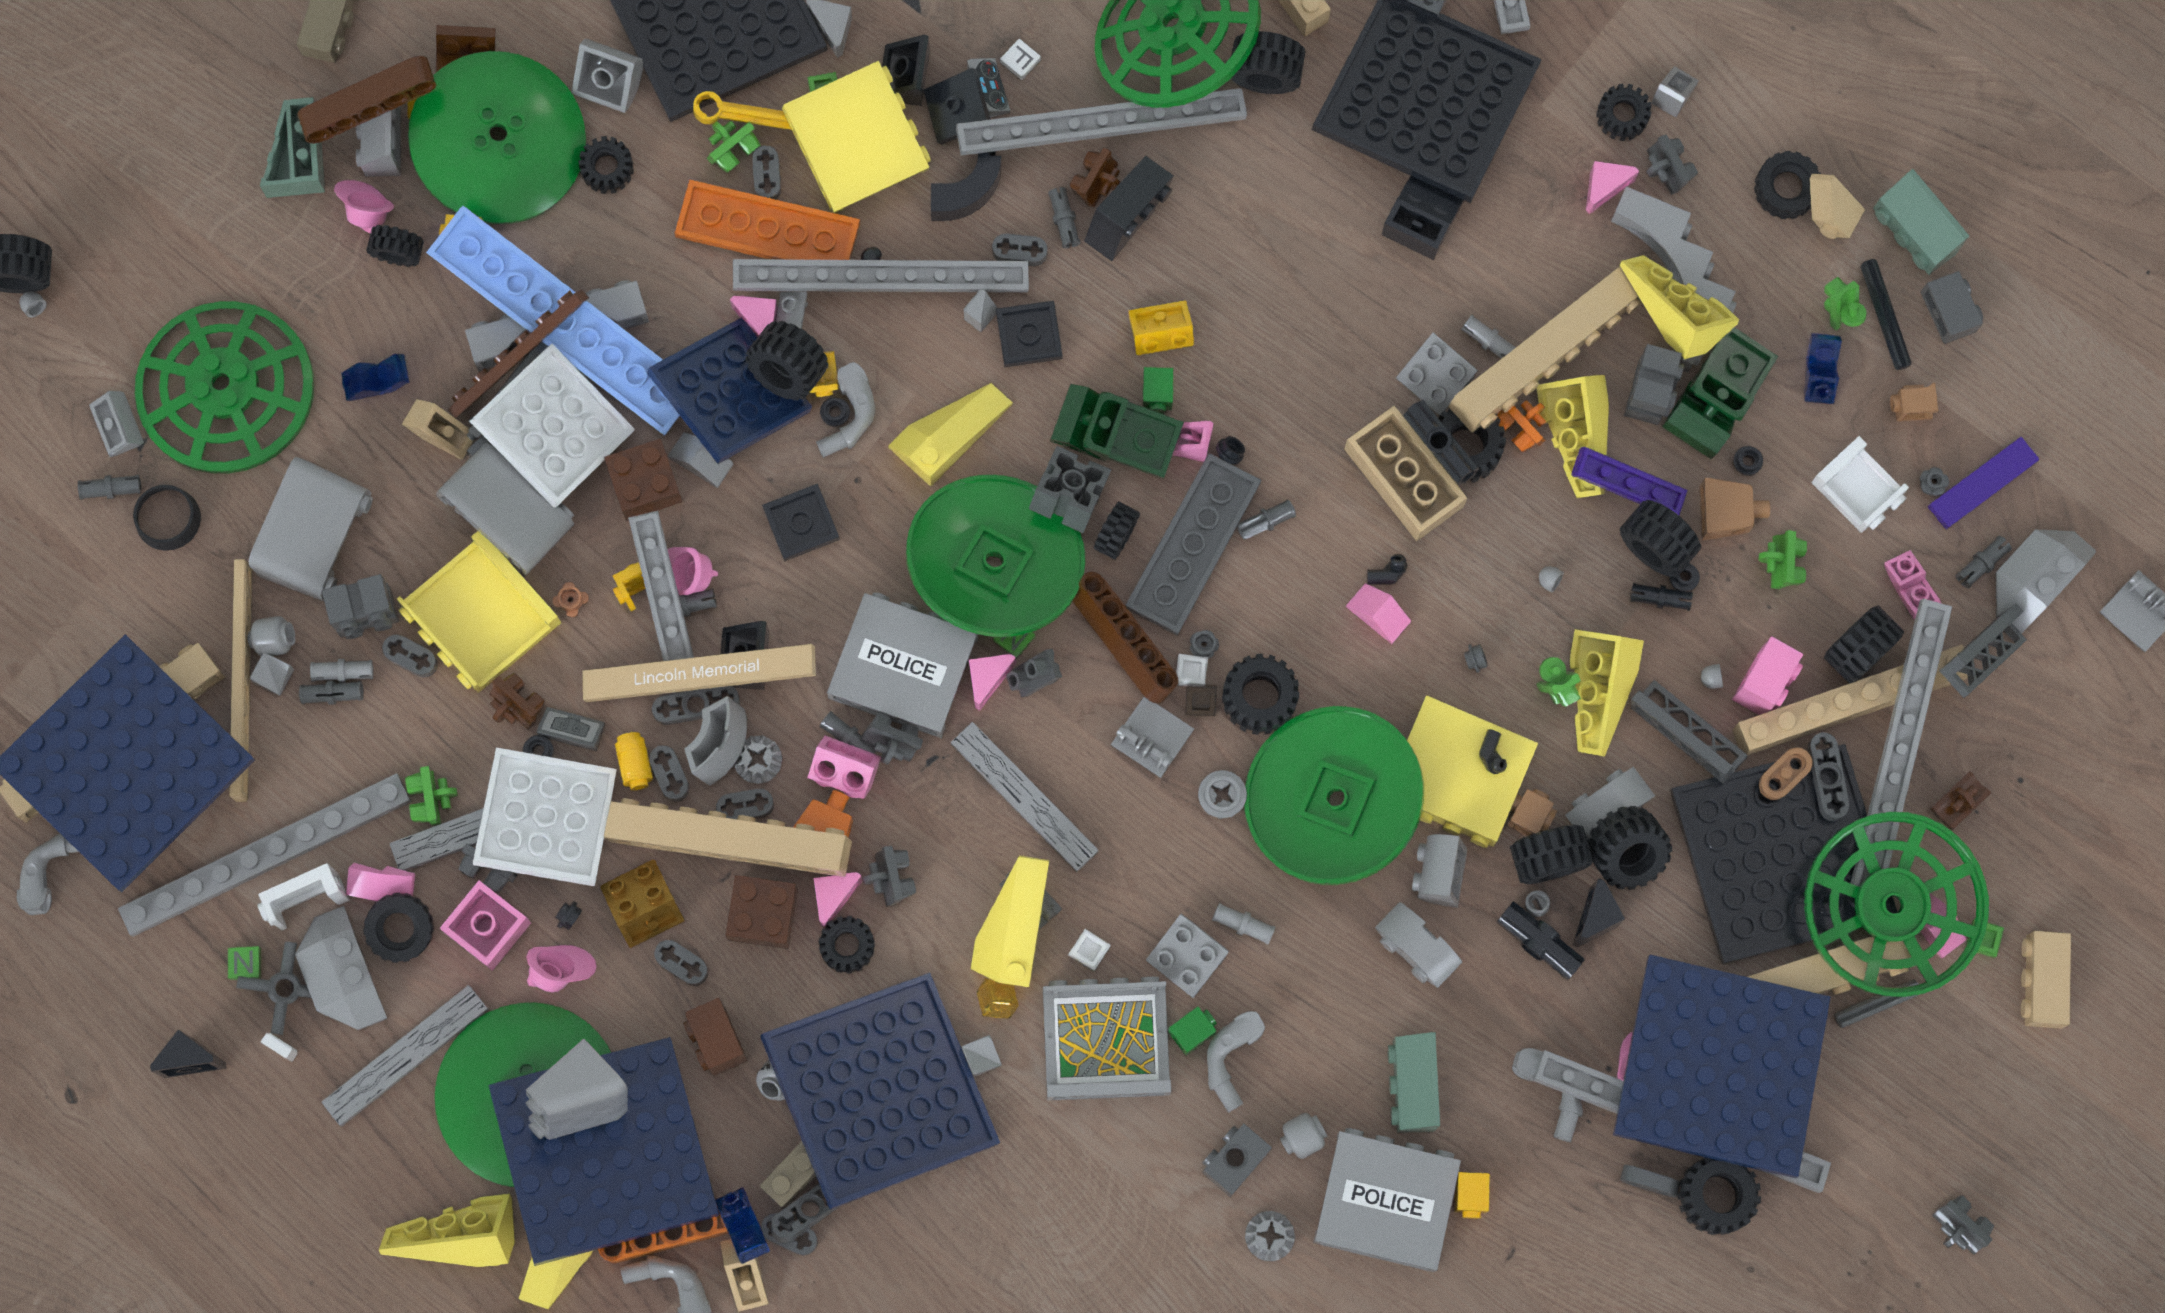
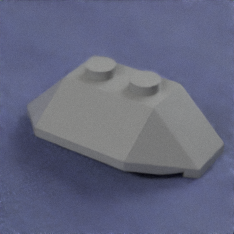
M2035 529L1995 573L1996 617H1999L2017 603L2024 612L2012 624L2022 634L2083 569L2097 551L2074 531Z
M342 906L316 916L295 953L316 1011L356 1030H361L386 1020L387 1016L345 907Z

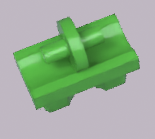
M717 121L713 123L712 128L715 134L708 140L712 145H715L720 140L724 143L711 152L706 159L711 165L716 162L726 173L731 171L740 163L730 151L738 144L747 156L760 147L759 141L753 134L754 126L748 122L730 136L729 133L736 128L732 121H729L724 126Z
M1836 277L1825 285L1824 292L1829 298L1824 302V308L1830 313V326L1835 331L1840 328L1842 322L1847 326L1855 327L1861 325L1866 320V308L1859 303V285L1854 280L1846 285L1839 277Z
M1787 530L1785 534L1773 536V542L1768 543V552L1759 553V561L1767 563V573H1771V588L1773 589L1799 585L1806 581V570L1803 567L1795 566V558L1805 556L1807 541L1797 538L1796 531Z
M1549 657L1543 660L1539 673L1544 681L1536 683L1539 691L1549 693L1553 703H1561L1562 706H1568L1581 699L1575 687V684L1581 682L1578 673L1566 671L1564 662L1559 658Z
M429 766L420 767V773L405 777L408 794L424 793L425 800L423 803L409 805L411 820L421 823L429 822L432 826L440 825L438 800H441L443 810L450 809V798L458 796L457 788H448L447 778L438 779L439 789L436 790L434 772L430 771Z

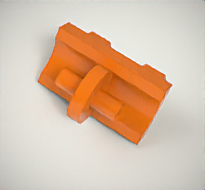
M1528 400L1524 401L1520 406L1526 411L1527 414L1525 416L1515 406L1507 412L1501 410L1497 414L1500 419L1499 427L1504 426L1505 432L1516 422L1523 428L1511 440L1522 453L1532 448L1535 444L1540 446L1546 441L1530 424L1534 420L1539 427H1542L1547 422L1540 415L1545 409L1542 403L1533 407Z

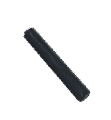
M1876 259L1867 260L1862 263L1861 270L1891 359L1896 370L1906 369L1910 367L1912 362Z

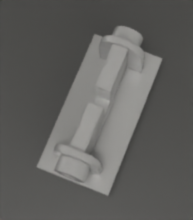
M780 292L776 322L785 321L801 329L805 308L808 306L806 302L808 292Z

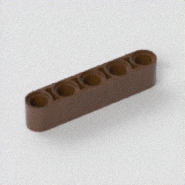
M415 56L301 108L297 116L305 140L312 144L328 140L430 93L436 88V82L427 57Z
M1086 572L1079 581V590L1073 603L1145 698L1152 703L1163 702L1178 685L1179 680L1176 672L1104 577L1097 572Z

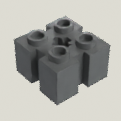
M1650 344L1646 345L1643 355H1641L1637 363L1624 416L1655 425L1659 424L1662 416L1668 417L1677 396V392L1672 390H1675L1684 369V364L1680 363L1682 353Z
M1056 446L1046 471L1043 473L1035 490L1029 509L1050 519L1054 513L1063 517L1061 524L1084 533L1093 510L1104 490L1111 469L1089 460L1088 465L1077 461L1079 455Z
M381 574L357 580V583L350 585L341 584L322 590L330 625L334 630L336 629L341 638L355 639L361 637L364 629L374 627L375 631L388 630L393 627L392 624L399 622L391 587L385 582Z

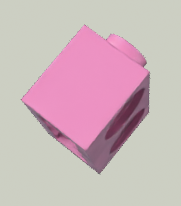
M824 736L816 748L807 778L814 780L822 787H833L841 790L849 797L864 799L872 788L881 756ZM824 761L831 762L835 768H829ZM852 771L860 773L863 779L856 778Z

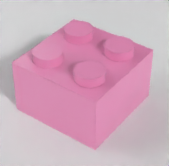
M1771 636L1759 650L1732 700L1757 715L1776 710L1778 706H1781L1789 690L1785 689V686L1789 687L1792 681H1795L1803 667L1799 663L1803 654Z
M478 881L440 929L493 971L531 922L485 884Z

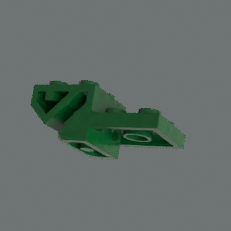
M1734 327L1713 347L1699 372L1689 381L1662 427L1712 459L1731 436L1735 420L1741 421L1755 399L1754 396L1779 356Z
M1070 384L1050 442L1104 462L1109 459L1164 479L1184 422L1133 404L1128 399L1103 391L1099 394L1089 387Z

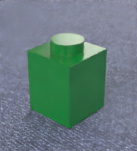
M1144 367L1142 407L1161 414L1166 413V410L1172 411L1174 368Z
M1197 1006L1170 1026L1168 1033L1184 1055L1187 1056L1216 1034L1214 1026L1217 1025V1022L1207 1009L1202 1012Z

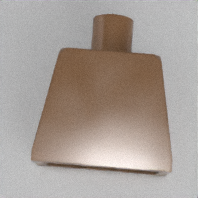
M1704 478L1700 484L1702 540L1749 533L1754 527V518H1769V500H1753V487L1749 484Z

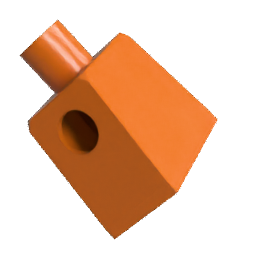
M833 790L826 804L813 799L793 828H796L797 824L811 825L815 827L814 831L826 832V828H835L844 831V835L849 838L853 818L843 812L849 797L842 792Z

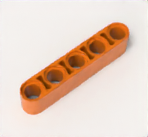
M739 1201L717 1204L719 1216L712 1218L713 1226L707 1232L698 1231L697 1222L682 1226V1236L677 1240H669L666 1230L651 1234L652 1242L647 1248H639L636 1239L622 1242L621 1252L616 1256L610 1257L606 1252V1247L600 1248L598 1251L605 1260L611 1263L624 1262L740 1231L749 1224L750 1212ZM732 1208H741L744 1215L742 1221L738 1224L729 1223L727 1220L728 1212Z

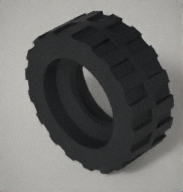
M1785 151L1784 153L1774 154L1772 158L1769 157L1756 176L1754 193L1757 195V202H1760L1761 208L1764 211H1768L1774 217H1781L1780 219H1795L1800 215L1803 216L1809 209L1811 210L1810 177L1812 174H1821L1818 171V166L1811 161V158L1805 157L1799 152ZM1791 172L1801 179L1802 191L1797 197L1784 198L1776 192L1774 180L1779 174Z
M400 892L386 895L369 910L364 921L363 932L366 936L367 945L371 947L375 955L377 954L381 957L380 959L390 960L392 963H398V961L407 962L412 958L418 957L428 946L434 930L433 917L430 915L427 905H424L418 897H412V894L408 893L400 894ZM404 913L412 919L414 932L407 941L398 943L386 937L383 925L389 915Z

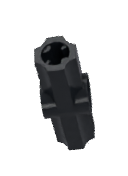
M1422 399L1407 409L1403 417L1455 482L1460 485L1472 478L1479 468L1427 403ZM1447 436L1448 442L1442 449L1434 448V442L1438 437Z
M1514 901L1496 922L1521 942L1520 945L1528 954L1539 961L1543 960L1567 980L1572 977L1585 960L1560 939L1561 936L1554 928L1544 921L1536 920Z

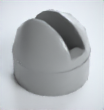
M34 291L24 293L19 301L22 311L30 318L40 315L47 305L43 297Z
M1544 567L1539 573L1540 585L1551 593L1554 592L1560 584L1564 572L1556 567Z
M1720 664L1707 666L1701 672V681L1707 688H1723Z
M1538 890L1529 893L1525 901L1527 912L1534 917L1544 916L1550 908L1549 896L1545 892ZM1536 899L1541 910L1535 908L1532 903L1533 900Z

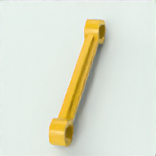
M711 91L698 94L693 103L694 116L703 124H713L719 119L792 130L783 111L724 102L716 93ZM702 100H714L719 111L714 116L706 117L707 114L703 113L699 107V103Z

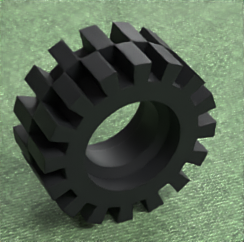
M1623 83L1618 84L1616 89L1612 86L1609 88L1608 93L1605 92L1598 105L1596 118H1599L1598 126L1603 125L1602 132L1606 135L1609 131L1611 133L1610 138L1615 139L1616 136H1620L1619 141H1625L1626 137H1629V140L1634 139L1636 134L1639 136L1643 132L1651 117L1652 111L1650 110L1652 105L1651 102L1647 103L1648 95L1644 94L1642 96V89L1639 87L1636 91L1633 90V84H1628L1627 88H1624ZM1619 103L1629 104L1634 109L1635 117L1626 122L1618 120L1613 113L1614 106Z
M601 136L602 141L598 142L595 138L592 139L593 144L591 146L588 143L584 146L585 152L581 151L579 155L581 159L579 160V167L585 183L588 186L591 185L592 190L597 192L600 189L602 194H606L607 190H611L612 194L616 193L615 188L619 187L622 190L625 188L624 183L631 181L630 174L634 172V164L629 149L625 147L622 141L618 143L614 137H611L609 141L606 136ZM603 156H612L617 160L618 165L613 173L604 175L595 169L597 160Z
M388 225L372 227L366 249L367 253L371 254V257L378 258L377 260L387 261L388 264L395 263L397 266L411 267L419 264L424 244L422 237L417 236L413 232L409 233V230L406 229L400 230L398 229L399 227L395 226L393 228H390Z
M1118 501L1103 524L1102 530L1095 541L1094 549L1116 560L1128 542L1138 522L1140 512Z
M842 916L836 917L837 920L828 922V926L821 931L822 935L819 937L821 956L831 969H835L836 972H846L847 974L855 970L858 972L862 970L864 965L867 966L869 964L870 958L874 955L875 941L868 925L864 924L859 918L855 919L852 916H847L846 918H842ZM842 934H853L859 941L858 950L851 956L840 955L835 949V942Z

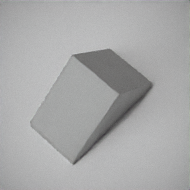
M806 0L807 7L817 27L836 57L839 58L843 55L852 21L851 7L823 0Z
M1674 66L1660 83L1651 104L1676 118L1699 80Z
M683 432L667 456L670 460L716 488L720 486L734 465L730 459L717 464L699 439Z

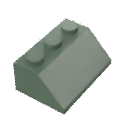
M1914 169L1909 171L1889 189L1873 208L1879 222L1890 228L1894 233L1896 242L1901 247H1906L1913 256L1912 258L1916 266L1921 270H1925L1928 275L1953 258L1969 238V234Z
M1436 1032L1395 1037L1393 1045H1388V1063L1394 1064V1076H1389L1390 1094H1395L1396 1107H1391L1390 1110L1391 1125L1397 1126V1133L1434 1132L1440 1126Z

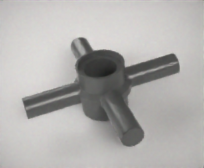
M285 942L280 972L273 975L270 980L238 976L236 988L267 992L269 998L275 1002L271 1034L283 1035L288 1004L293 1003L298 997L311 998L307 985L300 984L299 979L293 974L297 943ZM285 979L291 983L292 992L288 997H281L276 993L275 986L279 980Z

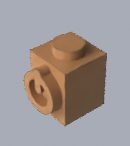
M1527 789L1523 796L1516 795L1510 810L1514 813L1507 826L1525 836L1546 831L1549 829L1557 810L1552 808L1554 803L1549 801L1550 797L1546 793L1538 789H1533V791Z

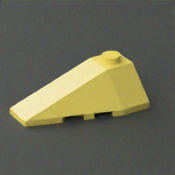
M1644 255L1621 261L1620 267L1665 341L1676 352L1682 353L1681 356L1684 359L1706 354L1738 324L1739 319L1720 301L1713 297L1707 300L1695 293L1697 287L1690 283L1684 285L1672 279V272Z
M1605 375L1584 376L1539 384L1537 387L1538 402L1545 406L1540 415L1547 421L1546 423L1550 427L1554 437L1551 439L1554 447L1560 450L1564 460L1563 468L1576 498L1605 494V489L1571 475L1580 447H1587L1603 455L1607 454L1609 401Z
M990 383L908 425L888 445V448L927 484L932 486L1001 417L1013 402Z
M1575 629L1570 654V668L1575 673H1578L1581 680L1575 686L1581 699L1577 700L1578 713L1575 715L1578 752L1599 756L1606 755L1639 671L1643 640Z
M1018 856L1002 890L975 938L971 963L972 970L999 983L1029 987L1049 860Z
M502 1194L480 1197L471 1200V1206L454 1211L453 1207L443 1209L442 1215L429 1220L419 1217L386 1228L379 1252L381 1255L473 1267L508 1264L515 1243L511 1195Z
M593 1251L534 1266L533 1259L531 1258L519 1300L549 1310Z

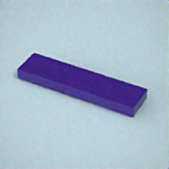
M2020 437L1932 502L1928 508L1947 530L2036 464L2040 459L2024 439Z
M1580 447L1571 473L1574 477L1638 504L1646 500L1660 503L1680 515L1688 491L1587 447Z

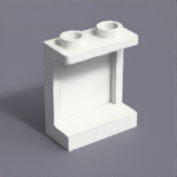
M1858 436L1819 472L1811 483L1862 533L1868 527L1874 530L1886 518L1883 513L1889 507L1893 511L1897 509L1907 499L1903 494L1909 487L1906 484L1900 486L1864 450L1867 443Z
M326 863L259 893L258 895L262 903L257 904L264 921L268 920L271 926L275 925L282 931L287 928L282 916L284 910L324 892L338 905L346 903L350 899L346 895V890L339 873Z

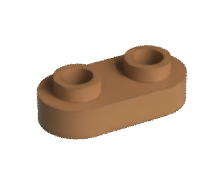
M1797 747L1786 751L1761 776L1759 789L1763 796L1770 800H1779L1788 794L1810 772L1812 768L1810 754L1806 750ZM1790 761H1798L1800 764V768L1793 769L1790 765ZM1772 780L1776 781L1779 789H1771L1769 782Z

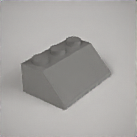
M401 106L356 126L357 139H361V149H356L357 167H361L366 177L401 176Z

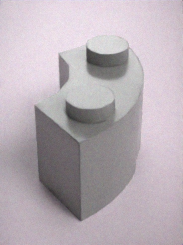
M728 696L702 710L703 722L700 732L695 740L684 748L692 774L709 786L728 773L738 759L746 739L747 717L745 709Z
M1634 767L1624 773L1621 769H1618L1606 778L1608 784L1591 796L1584 793L1571 803L1574 808L1565 816L1572 825L1584 827L1587 840L1591 838L1589 833L1592 828L1598 826L1596 822L1600 818L1605 819L1607 817L1606 814L1610 811L1614 813L1620 807L1628 809L1630 806H1636L1639 809L1655 797Z
M1399 902L1375 927L1382 937L1380 943L1390 953L1393 954L1396 951L1413 967L1411 972L1421 983L1425 984L1428 981L1438 988L1459 967L1462 960L1441 936L1437 939L1423 926L1426 922Z

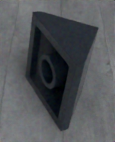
M925 34L885 45L882 67L886 66L893 79V82L889 84L894 94L899 92L904 104L922 106L923 89L925 87L930 55L929 36Z
M756 621L723 627L720 655L768 649L769 628L767 622ZM765 682L733 685L732 687L765 690Z
M1598 878L1589 889L1573 946L1580 947L1617 928L1625 920L1605 880Z
M177 1030L150 1065L151 1072L163 1078L227 1069L226 1062L193 1037L180 1030Z

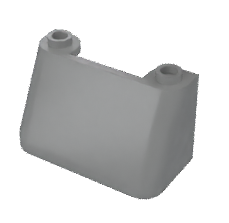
M487 442L436 493V496L446 506H455L454 511L464 517L499 549L507 560L511 557V562L515 565L514 568L524 577L531 572L575 524L572 520L574 514L561 503L556 508H553L493 445Z
M295 457L286 471L251 550L249 566L260 578L324 601L322 590L337 585V578H334L332 568L355 516L360 517L363 513L367 514L373 501L372 493L370 490L318 465Z
M585 1039L580 1041L526 1089V1095L529 1098L526 1105L533 1112L529 1116L531 1123L528 1126L539 1139L545 1136L550 1140L613 1122L621 1118L628 1111L627 1085Z

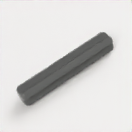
M1913 979L1899 986H1896L1895 988H1903L1919 984L1916 980ZM1876 995L1838 1011L1834 1014L1838 1026L1844 1028L1918 995L1907 997Z

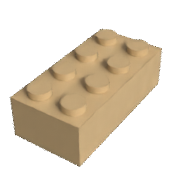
M1395 406L1347 439L1344 450L1416 541L1464 507L1467 501L1466 495Z

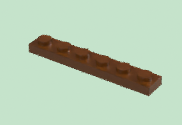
M581 289L574 294L568 291L557 301L560 307L555 312L546 311L535 321L539 326L532 333L528 329L515 339L514 342L517 346L511 352L506 348L493 360L497 365L490 371L484 368L472 379L476 383L469 390L463 387L451 398L455 403L448 408V411L455 418L463 414L589 299L586 293Z

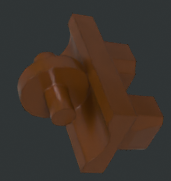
M1103 148L1100 153L1088 151L1083 165L1090 172L1087 177L1079 174L1074 175L1070 182L1072 191L1081 196L1086 205L1093 208L1096 206L1101 195L1107 196L1110 190H1114L1121 183L1117 179L1120 170L1117 169L1119 164L1111 156V150Z
M512 673L504 679L500 676L492 681L494 686L489 694L494 698L490 705L496 710L492 717L493 720L500 723L506 719L511 724L518 720L529 730L535 725L536 717L544 707V699L535 692L531 693L526 699L518 694L524 689L525 684L516 673Z
M1969 771L1930 810L1952 831L1991 792Z

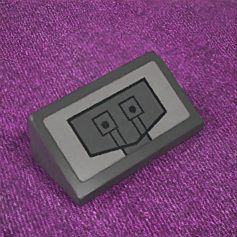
M547 707L536 733L551 740L597 751L605 722Z

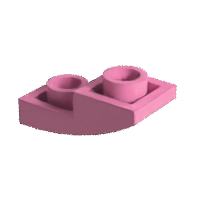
M1911 550L1884 563L1893 586L1914 620L1921 599L1941 603L1925 579V570Z
M353 863L348 868L346 895L379 901L386 895L399 892L400 894H412L411 896L413 897L415 873L390 866L385 867L383 870H378Z

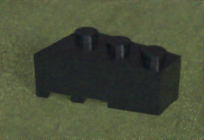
M1145 156L1096 208L1084 242L1110 261H1113L1142 223L1152 216L1158 203H1164L1172 192L1170 184L1174 175Z

